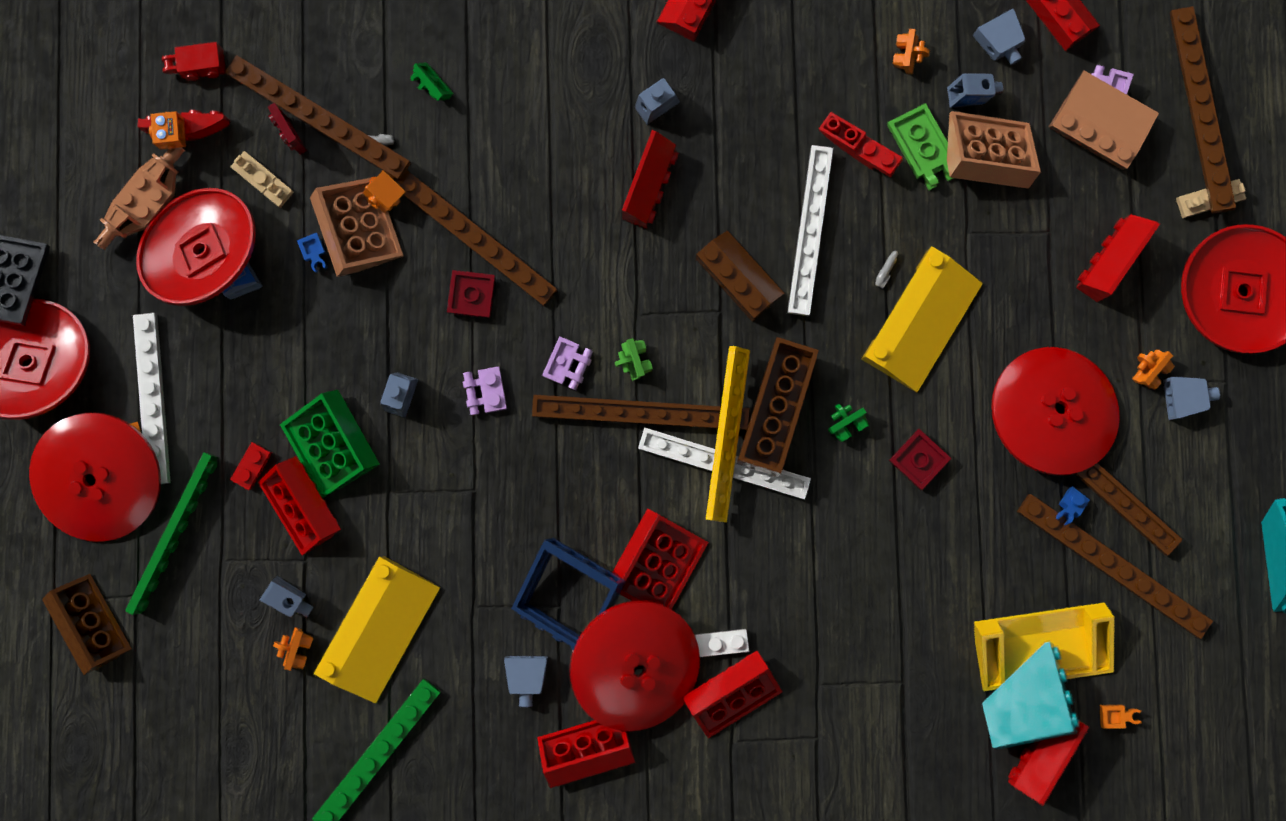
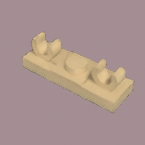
M245 151L231 165L232 169L280 208L294 193Z
M1240 179L1231 181L1235 203L1245 200L1243 183L1240 182ZM1207 189L1176 198L1182 219L1211 210Z

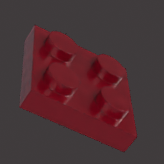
M276 103L268 106L271 112L268 116L273 125L277 126L281 132L279 135L283 142L289 146L291 151L295 149L300 155L306 152L307 149L286 114Z
M452 270L447 313L490 318L496 276Z
M917 429L888 461L918 489L923 490L948 463L951 457L925 433Z

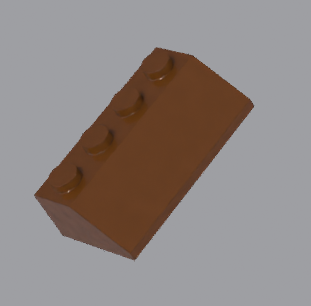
M728 230L713 239L696 254V260L752 322L784 294Z
M91 574L50 590L42 599L83 675L108 664L132 649Z

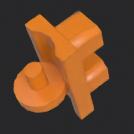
M909 29L908 34L897 35V48L906 49L905 54L894 55L893 65L895 68L905 69L906 74H913L915 58L916 63H922V59L930 54V50L925 48V41H919L918 45L919 37L916 35V29Z
M1160 350L1150 351L1148 355L1140 353L1137 357L1140 362L1137 367L1139 371L1132 380L1150 389H1157L1161 384V380L1157 375L1160 372L1168 374L1175 367L1170 360L1173 355L1169 351L1161 352Z
M295 627L289 644L287 643L290 636L283 635L281 642L275 641L273 647L279 649L277 657L283 658L285 651H287L283 666H285L284 669L290 671L291 668H304L307 657L296 654L298 646L310 649L313 640L312 636L303 633L302 629Z

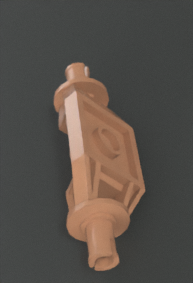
M183 148L168 149L163 157H158L153 153V158L136 171L112 201L105 218L100 219L105 224V229L93 241L97 246L106 250L116 236L120 235L126 239L128 235L145 230L154 216L175 196L176 175L179 173L174 169L175 166L173 165L182 153L185 152ZM169 169L165 183L161 182L160 178L164 171ZM129 219L130 221L133 222V223L129 224L128 226H126L125 228H123L122 230H120L119 227H120L126 220Z

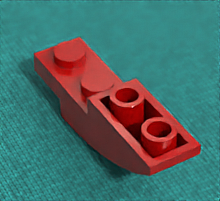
M189 110V113L181 112V116L184 118L185 141L209 136L230 125V120L219 111H210V114L202 113L198 110ZM147 116L146 119H138L137 127L143 132L149 133L151 116Z
M830 112L819 127V131L843 151L873 170L875 168L889 177L893 175L903 161L902 156L867 137L865 131Z

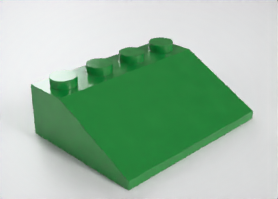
M339 390L321 393L280 424L297 457L304 465L306 473L311 481L315 483L322 499L380 464Z

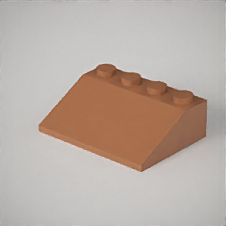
M1084 70L1052 120L1049 128L1124 170L1128 169L1137 155L1159 113Z
M954 111L950 112L947 165L951 178L1029 189L1041 172L1029 123Z
M371 178L319 187L314 190L310 197L337 277L357 273L403 256L388 211L384 214L379 208H374L363 194L365 186L369 184Z

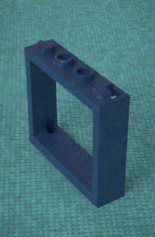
M555 538L545 539L511 609L521 615L520 618L535 623V627L539 630L551 633L555 640L567 643L574 651L580 635L528 604L552 554L611 589L598 616L609 608L614 607L626 581Z

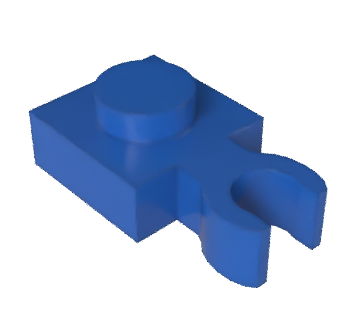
M314 233L297 240L304 260L306 262L312 260V270L318 273L316 266L319 263H322L323 268L326 270L327 264L321 258L322 255L326 254L319 234Z
M1073 486L1070 487L1059 503L1064 509L1056 515V519L1058 520L1065 516L1067 521L1064 525L1070 524L1074 517L1077 518L1082 514L1090 499Z

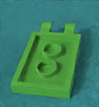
M926 104L888 122L887 126L917 179L923 176L928 190L937 187L936 184L939 183L934 175L935 173L943 170L947 181L953 179L949 175L947 165L948 142Z

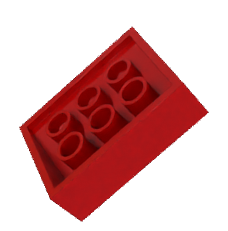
M647 509L612 572L626 581L620 595L631 601H651L672 609L709 542Z

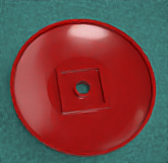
M203 188L190 191L169 202L150 221L139 242L136 265L142 285L158 300L177 306L198 304L223 292L243 272L252 255L256 227L251 211L239 197L231 192L217 188ZM205 247L204 251L199 254V250Z
M1235 225L1211 234L1193 250L1182 274V300L1191 323L1208 341L1225 350L1244 354L1266 352L1286 343L1285 236L1263 226ZM1240 285L1247 288L1248 293L1246 296L1240 295L1238 291Z
M33 299L25 326L0 322L1 419H26L46 413L64 402L81 383L90 358L89 339L81 322L65 307L51 301ZM28 358H32V362L30 365L26 367L22 366L25 360H27Z
M1043 347L1020 355L1003 370L993 391L992 417L999 438L1018 461L1044 474L1070 475L1092 467L1110 450L1118 432L1119 406L1110 381L1091 360L1068 349ZM1056 403H1060L1063 405V414H1060L1056 411Z
M82 413L65 418L44 433L31 457L29 468L30 486L39 509L54 526L78 539L98 542L121 538L141 526L157 504L161 488V472L156 454L141 432L128 422L115 416L103 413ZM88 474H92L95 477L96 482L94 485L87 482L86 477Z
M631 601L609 608L597 616L585 628L575 645L570 664V678L575 697L592 719L606 727L620 731H638L656 726L675 714L685 703L683 697L693 690L700 667L698 643L687 622L675 611L662 604L651 601ZM638 665H644L643 672L635 675L634 668Z

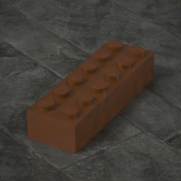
M779 337L776 338L736 464L775 477L780 476L819 350Z

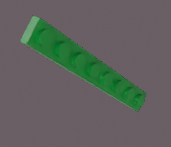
M203 453L125 612L132 615L141 614L148 607V598L151 592L156 590L159 584L158 578L161 572L166 570L169 564L168 558L178 546L179 541L177 539L180 533H183L187 528V519L190 513H193L197 508V499L200 493L202 494L208 485L207 479L217 467V456L211 453Z
M425 678L420 682L312 818L313 821H339L439 696L441 693L439 689Z

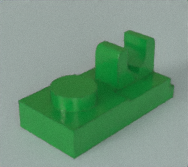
M415 63L413 66L414 73L410 79L411 81L421 79L418 89L427 88L431 97L437 101L449 100L454 93L428 63Z

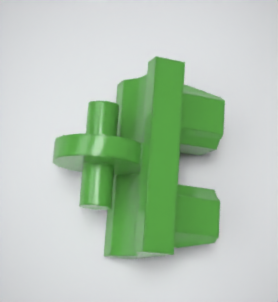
M632 338L621 344L623 351L618 352L620 360L615 362V366H622L624 373L630 372L631 379L634 381L652 371L653 368L650 360L640 361L638 355L646 352L645 342L643 340L634 341Z

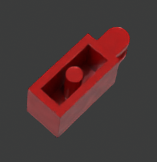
M217 42L175 47L174 55L162 57V62L165 64L163 73H179L186 80H197L198 77L203 76L215 78L219 74H225L226 71L223 49Z

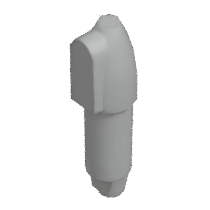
M379 134V136H370L384 146L394 144V136Z
M893 251L889 255L877 276L875 286L882 289L885 287L890 278L889 273L897 260V251Z

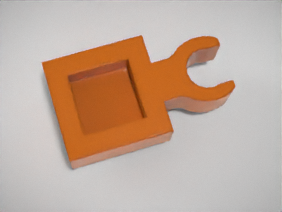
M1100 705L1101 728H1126V721L1140 724L1141 721L1133 720L1132 715L1135 712L1141 713V711L1135 708L1125 711L1124 705Z

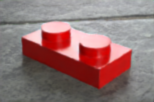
M251 442L230 480L247 490H252L272 452Z

